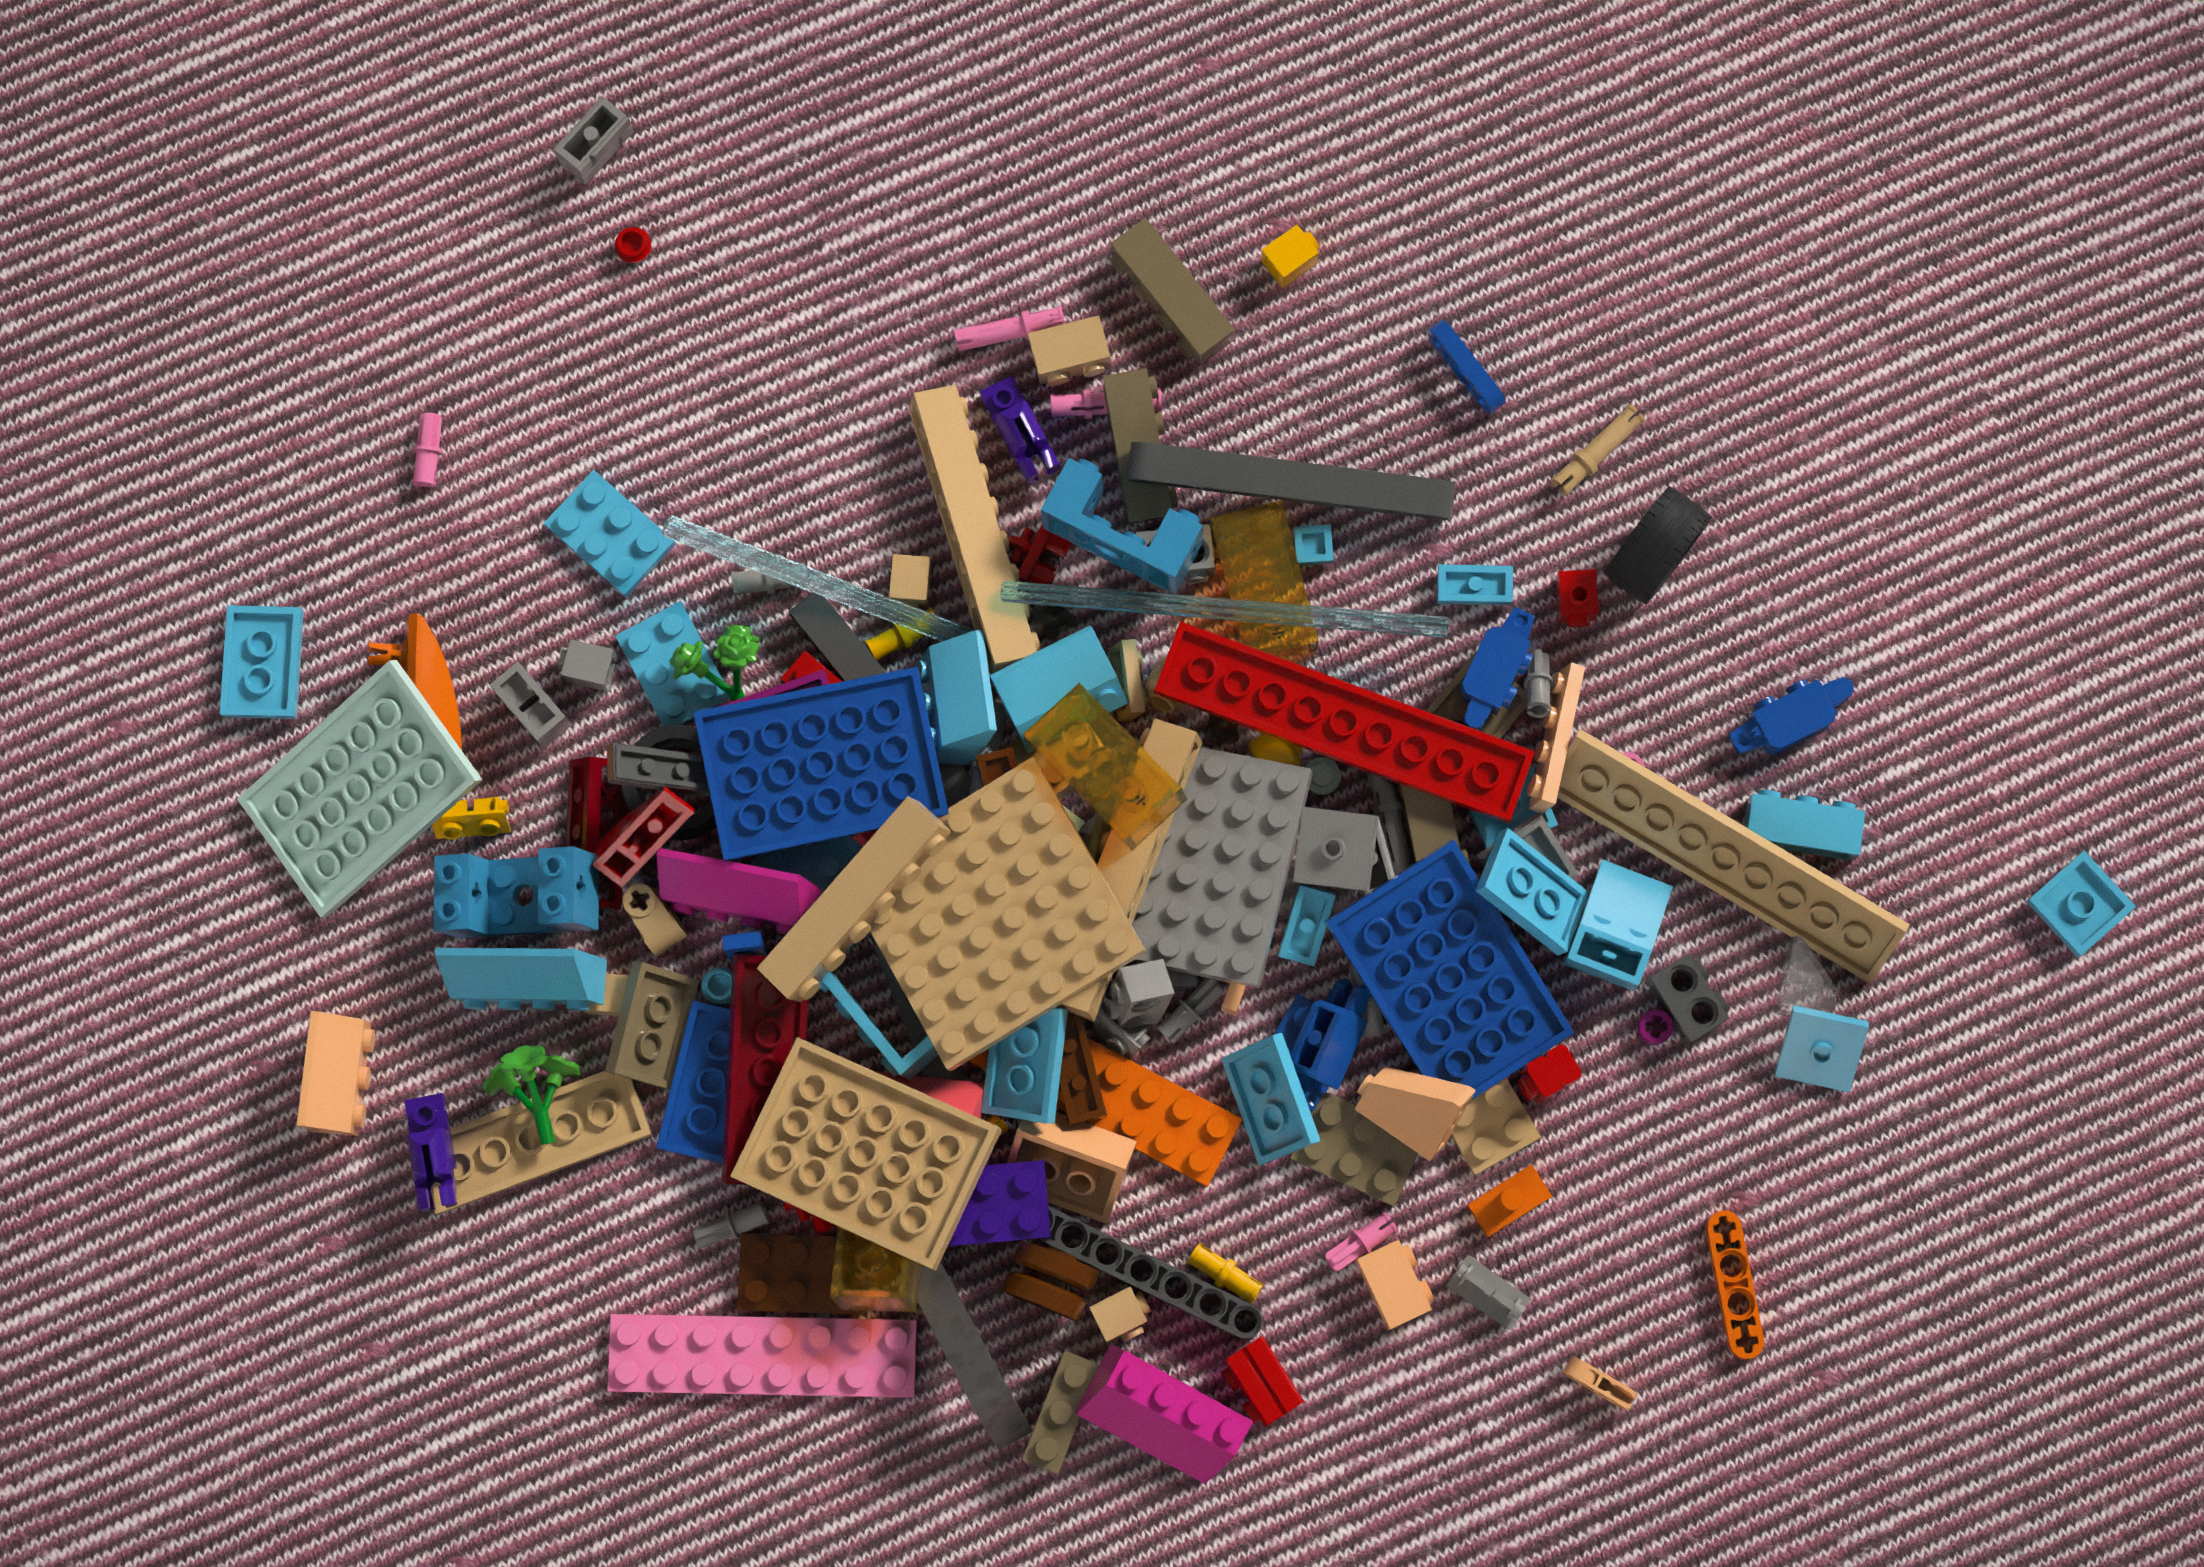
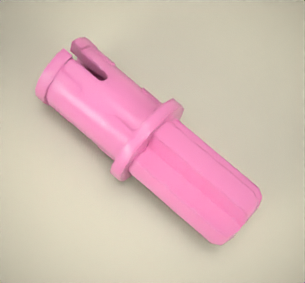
M436 413L421 414L417 445L413 447L416 458L412 484L420 487L436 486L438 456L442 455L443 451L439 448L442 418Z
M1382 1212L1380 1216L1361 1229H1352L1351 1236L1325 1253L1329 1266L1335 1272L1341 1271L1362 1255L1371 1253L1372 1248L1388 1237L1396 1234L1398 1229L1394 1222L1383 1230H1379L1381 1226L1391 1219L1386 1212Z

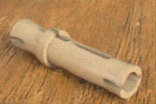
M1628 404L1583 450L1578 449L1572 454L1573 460L1556 476L1551 478L1553 486L1557 487L1568 479L1558 489L1562 495L1568 496L1587 475H1594L1598 471V465L1639 425L1645 422L1644 416L1640 413L1628 422L1638 411L1636 407Z

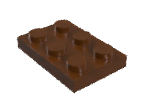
M741 1233L737 1310L853 1315L856 1237Z

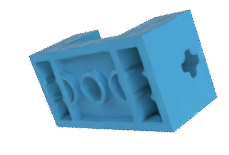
M1068 458L1041 508L1043 529L1175 595L1203 543V525L1198 523L1200 519L1187 510L1180 509L1179 512H1176L1169 508L1150 546L1147 547L1144 545L1145 540L1129 531H1125L1123 535L1111 529L1112 524L1109 521L1093 514L1103 495L1102 474L1098 472L1099 468L1085 459H1079L1077 462Z
M572 846L538 849V857L487 860L472 854L434 856L433 931L461 939L598 930L599 870L593 866L595 854ZM530 886L533 890V899L528 905L522 906L519 901L520 892L523 888Z

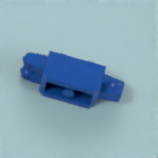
M1514 607L1501 628L1496 626L1487 629L1459 690L1463 701L1469 703L1464 714L1465 717L1462 719V725L1481 731L1490 713L1497 716L1502 706L1509 709L1518 688L1511 686L1517 673L1525 675L1533 657L1527 651L1531 644L1528 638L1534 621V615Z
M1843 676L1823 686L1819 679L1809 684L1806 679L1798 681L1786 689L1788 695L1776 701L1773 696H1769L1754 704L1753 708L1755 711L1748 717V721L1728 735V739L1738 756L1763 748L1766 753L1776 755L1828 729L1829 725L1834 722L1837 713L1835 708L1845 703L1853 695L1852 693L1855 691L1853 689L1854 682Z
M1338 978L1335 981L1326 1001L1319 999L1312 1004L1290 1054L1309 1110L1312 1111L1315 1110L1322 1095L1326 1093L1329 1087L1335 1090L1339 1089L1368 1022L1362 1017L1371 996L1362 984L1356 985L1352 989L1353 985L1346 978Z

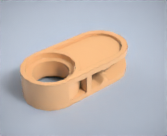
M1571 1356L1562 1372L1573 1381L1626 1411L1630 1410L1633 1400L1638 1395L1629 1387L1574 1356Z

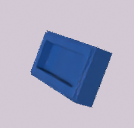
M758 931L724 935L722 937L723 950L732 964L733 955L736 954L769 955L768 946Z

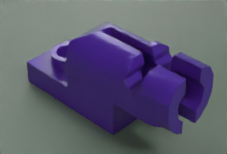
M1013 376L979 391L1011 458H1014L1028 484L1039 482L1038 472L1032 463L1036 459L1042 462L1049 477L1060 469V464L1028 402L1024 400Z
M439 1093L404 1100L410 1132L407 1135L418 1211L436 1210L434 1188L439 1186L441 1205L446 1206V1208L456 1206L458 1203L454 1169H457L445 1095Z

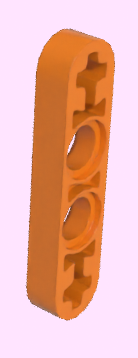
M1721 1210L1713 1213L1707 1219L1705 1234L1727 1346L1734 1357L1748 1360L1757 1357L1762 1352L1764 1336L1742 1224L1735 1213ZM1719 1217H1724L1725 1223H1732L1733 1230L1727 1233L1728 1242L1731 1244L1737 1241L1738 1249L1728 1248L1719 1253L1717 1252L1716 1245H1724L1722 1234L1715 1233L1713 1230V1226L1719 1224ZM1726 1255L1736 1256L1740 1260L1741 1270L1735 1277H1728L1721 1271L1720 1262ZM1733 1293L1743 1294L1749 1302L1747 1311L1742 1315L1733 1314L1728 1308V1299ZM1751 1317L1753 1325H1745L1748 1337L1755 1338V1344L1750 1346V1353H1745L1743 1347L1736 1346V1340L1742 1337L1741 1328L1738 1326L1732 1329L1731 1321H1743Z

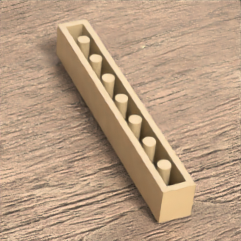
M956 385L915 392L908 407L974 630H983L990 677L991 674L1039 651V639L1035 632L1030 631L1027 621L1030 617L1029 606L1025 598H1020L1017 588L1019 585L1018 570L1015 564H1010L1007 555L1009 551L1008 537L1004 530L1000 531L997 522L999 517L998 504L994 496L990 497L986 486L989 482L988 471L985 464L979 462L976 453L979 448L978 439L975 431L969 429L966 420L968 418V406L965 398L959 397Z
M1154 718L1151 729L1146 728L1140 741L1142 752L1138 762H1133L1128 770L1126 783L1129 784L1124 798L1119 797L1113 810L1115 821L1110 832L1104 833L1099 846L1101 857L1097 866L1131 925L1202 745V741L1196 731ZM1144 796L1146 797L1142 802L1136 805V803L1139 800H1141ZM1113 973L1063 1002L1058 1007L1066 1008L1069 1013L1095 1021Z

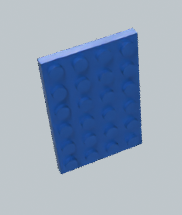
M918 666L693 712L724 861L877 831L907 796L921 802L936 817L949 814Z
M1450 840L1324 922L1421 1075L1470 1086L1476 1090L1472 1097L1474 1099L1575 1032L1498 909L1475 891L1479 879L1455 840Z

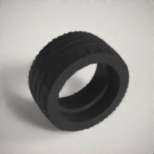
M1669 486L1622 544L1607 566L1604 574L1630 596L1635 597L1634 599L1647 605L1695 544L1712 517L1686 495Z
M685 725L659 727V729H654L645 736H642L634 745L662 750L690 748L702 754L697 728ZM621 785L622 796L630 812L646 801L642 788ZM711 798L696 814L691 815L669 840H692L704 836L715 829L717 825Z

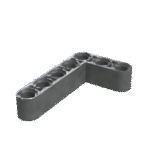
M914 1261L902 1267L901 1270L960 1385L997 1449L1001 1450L1032 1433L1033 1431L1003 1380L942 1262L940 1261L936 1271Z

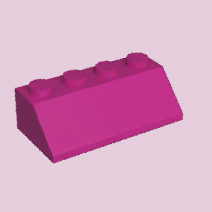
M660 848L656 854L660 899L672 905V912L682 915L693 916L695 910L705 912L707 919L717 922L728 923V919L731 917L741 919V925L753 929L763 930L764 924L777 926L776 932L786 935L820 897L822 892L821 888L799 874Z
M1110 1344L1074 1412L1078 1416L1203 1484H1206L1236 1456L1253 1423L1249 1418Z

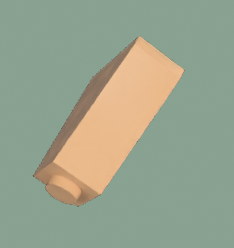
M1385 1066L1375 1077L1369 1074L1362 1082L1357 1091L1361 1098L1355 1110L1428 1161H1431L1446 1145L1476 1090L1467 1085Z

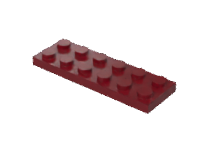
M733 955L721 1184L747 1185L732 1178L731 1174L796 1038L798 1037L806 1041L808 1000L797 1002L787 999L757 969L767 956Z

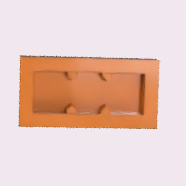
M1531 1164L1466 1206L1488 1238L1551 1198L1552 1195Z

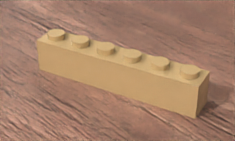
M907 796L757 969L787 999L797 1002L810 999L821 986L819 982L828 971H834L843 963L846 957L844 953L850 946L866 937L871 929L870 924L879 914H884L893 906L896 901L895 895L904 885H910L917 879L921 873L920 867L929 857L937 855L944 848L947 842L945 838L951 831L921 802Z

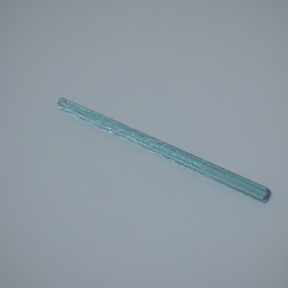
M668 516L662 530L664 537L937 640L946 641L974 631V629L680 518Z
M1014 581L1002 582L1000 593L1001 601L1011 603L1441 638L1446 637L1449 632V619L1444 616Z

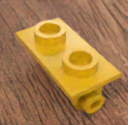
M500 796L474 799V811H468L467 800L458 801L432 824L436 839L454 840L465 836H495L499 833H511L506 814H509L508 800H501Z

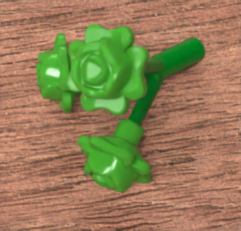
M731 625V627L726 626L723 635L715 639V644L718 647L714 651V657L721 659L722 666H730L733 670L732 686H729L709 671L710 667L701 661L702 641H698L694 645L684 642L675 649L673 658L670 659V664L675 668L673 678L677 680L682 675L694 673L700 679L705 677L727 693L731 702L744 698L745 695L741 687V669L745 668L747 663L756 662L760 638L751 635V630L748 626Z

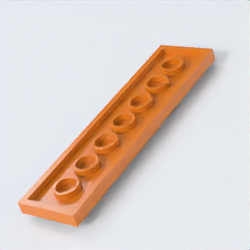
M1087 1038L1107 1115L1084 1122L1137 1141L1135 1150L1208 1187L1243 1119ZM989 1049L967 1062L986 1071ZM1058 1089L1056 1108L1065 1113L1060 1089Z

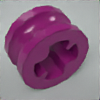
M1658 1009L1645 1013L1637 1026L1638 1035L1641 1040L1650 1045L1664 1043L1672 1035L1674 1028L1671 1017L1666 1012ZM1653 1017L1661 1020L1659 1024H1665V1031H1661L1657 1038L1650 1036L1652 1031L1647 1032L1645 1024H1650Z

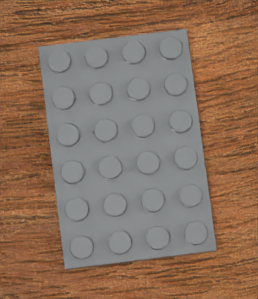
M1204 747L1200 748L1132 923V927L1147 952L1131 962L1145 963L1163 959L1166 969L1260 989L1301 823L1302 810L1305 807L1313 775L1312 769Z

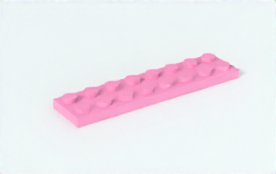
M611 1314L607 1391L915 1398L917 1320Z

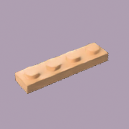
M1571 662L1562 671L1556 672L1553 676L1554 685L1550 690V693L1553 694L1551 712L1548 716L1543 717L1542 727L1546 728L1544 739L1540 741L1535 752V761L1538 762L1537 771L1532 776L1527 789V795L1531 796L1528 810L1543 814L1556 804L1584 676V666Z

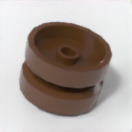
M1021 1240L1014 1259L1018 1265L1033 1271V1276L1031 1277L1017 1271L1008 1272L1001 1291L1052 1313L1079 1322L1086 1303L1082 1297L1066 1291V1288L1069 1285L1083 1291L1092 1290L1099 1271L1078 1262L1076 1257L1048 1246L1043 1248Z

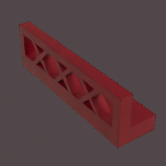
M588 756L570 760L565 847L574 846L595 854L599 842L625 817L626 804L622 796L621 785L614 784L608 791L602 782V768H607L606 758ZM605 804L613 812V822L608 827L600 819V809ZM599 871V880L604 878L610 886L609 900L599 899L598 909L621 910L622 887Z

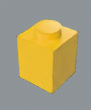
M1295 225L1261 250V262L1283 289L1318 264L1319 252L1317 250L1320 247L1309 231L1303 233L1300 227Z

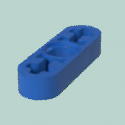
M1440 320L1427 330V335L1433 346L1486 413L1492 414L1506 404L1504 395L1445 320Z

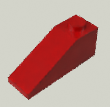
M663 787L622 818L599 842L593 866L620 887H623L694 813L695 809L668 788Z

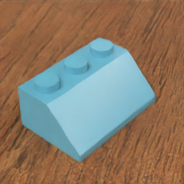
M1091 625L990 675L1009 720L1027 753L1128 704L1118 677Z
M974 630L931 645L921 660H918L915 667L918 666L938 764L971 765L976 760L975 757L981 755L997 731L983 630Z

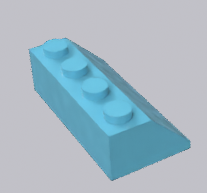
M435 948V957L449 998L464 1002L463 1008L486 1010L487 1003L498 1004L497 1008L503 1010H520L521 1004H532V1009L553 1011L555 1010V1004H567V1010L589 1011L590 1005H604L607 959L576 949Z

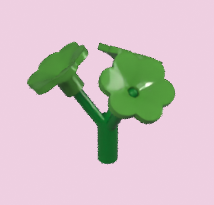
M520 1046L512 1053H507L501 1057L502 1064L497 1065L491 1071L490 1077L484 1081L482 1088L489 1096H494L501 1090H505L510 1096L515 1095L533 1114L541 1146L555 1143L548 1113L555 1089L560 1088L563 1078L580 1077V1066L574 1062L566 1061L560 1056H545V1048L543 1046ZM536 1066L549 1072L545 1082L548 1087L543 1103H541L534 1081L536 1077L534 1067ZM518 1074H520L522 1081H526L532 1101L521 1091L522 1086L515 1079Z

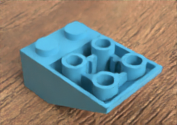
M1602 859L1563 965L1634 992L1641 982L1673 886Z

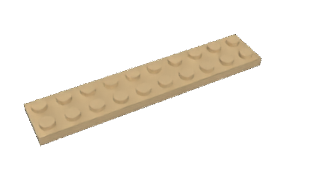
M1580 729L1568 748L1557 798L1871 984L1906 934L1910 925L1585 731Z

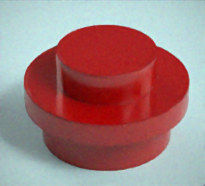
M629 227L622 230L615 240L617 255L624 262L631 264L644 261L652 249L649 235L643 229L637 227Z

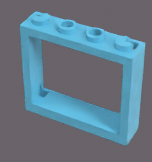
M853 943L847 951H849L856 943ZM828 971L819 982L822 991L826 993L830 990L838 999L834 1006L848 1021L853 1017L861 1027L857 1031L860 1038L871 1049L877 1046L884 1057L880 1061L894 1077L900 1074L911 1080L939 1055L929 1036H927L905 1057H902L832 971Z

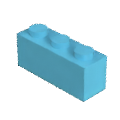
M1758 790V794H1752L1747 799L1744 826L1786 851L1854 861L1860 855L1865 811L1856 810V805L1853 803L1835 801L1833 806L1818 804V799L1815 797L1803 795L1796 796L1795 800L1780 798L1781 793L1773 790Z

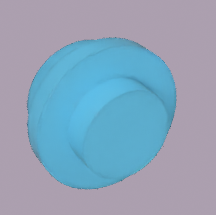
M716 967L709 970L703 977L701 984L705 998L716 1005H725L731 1002L732 971L725 967Z

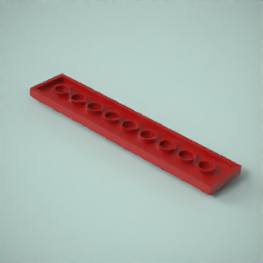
M1182 621L1179 623L1154 690V694L1508 824L1511 821L1535 754L1533 750Z

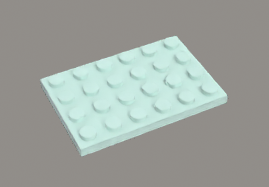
M390 660L237 800L320 918L329 917L478 785L482 778L397 660Z

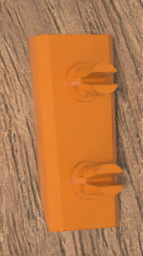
M418 613L409 614L404 624V641H402V644L368 642L367 652L382 655L368 656L367 666L385 665L390 660H397L462 750L458 706L447 663L437 639L425 618Z

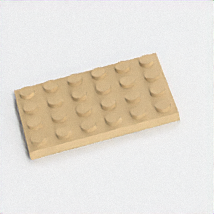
M797 1037L731 1177L936 1271L1002 1129Z

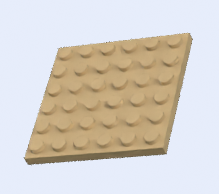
M1031 757L948 808L949 814L937 817L951 831L945 838L947 842L944 848L937 855L929 857L920 867L921 873L917 879L910 885H904L895 895L896 901L893 906L884 914H879L870 924L872 936L942 1062L949 1071L971 1060L1147 952L1034 757Z

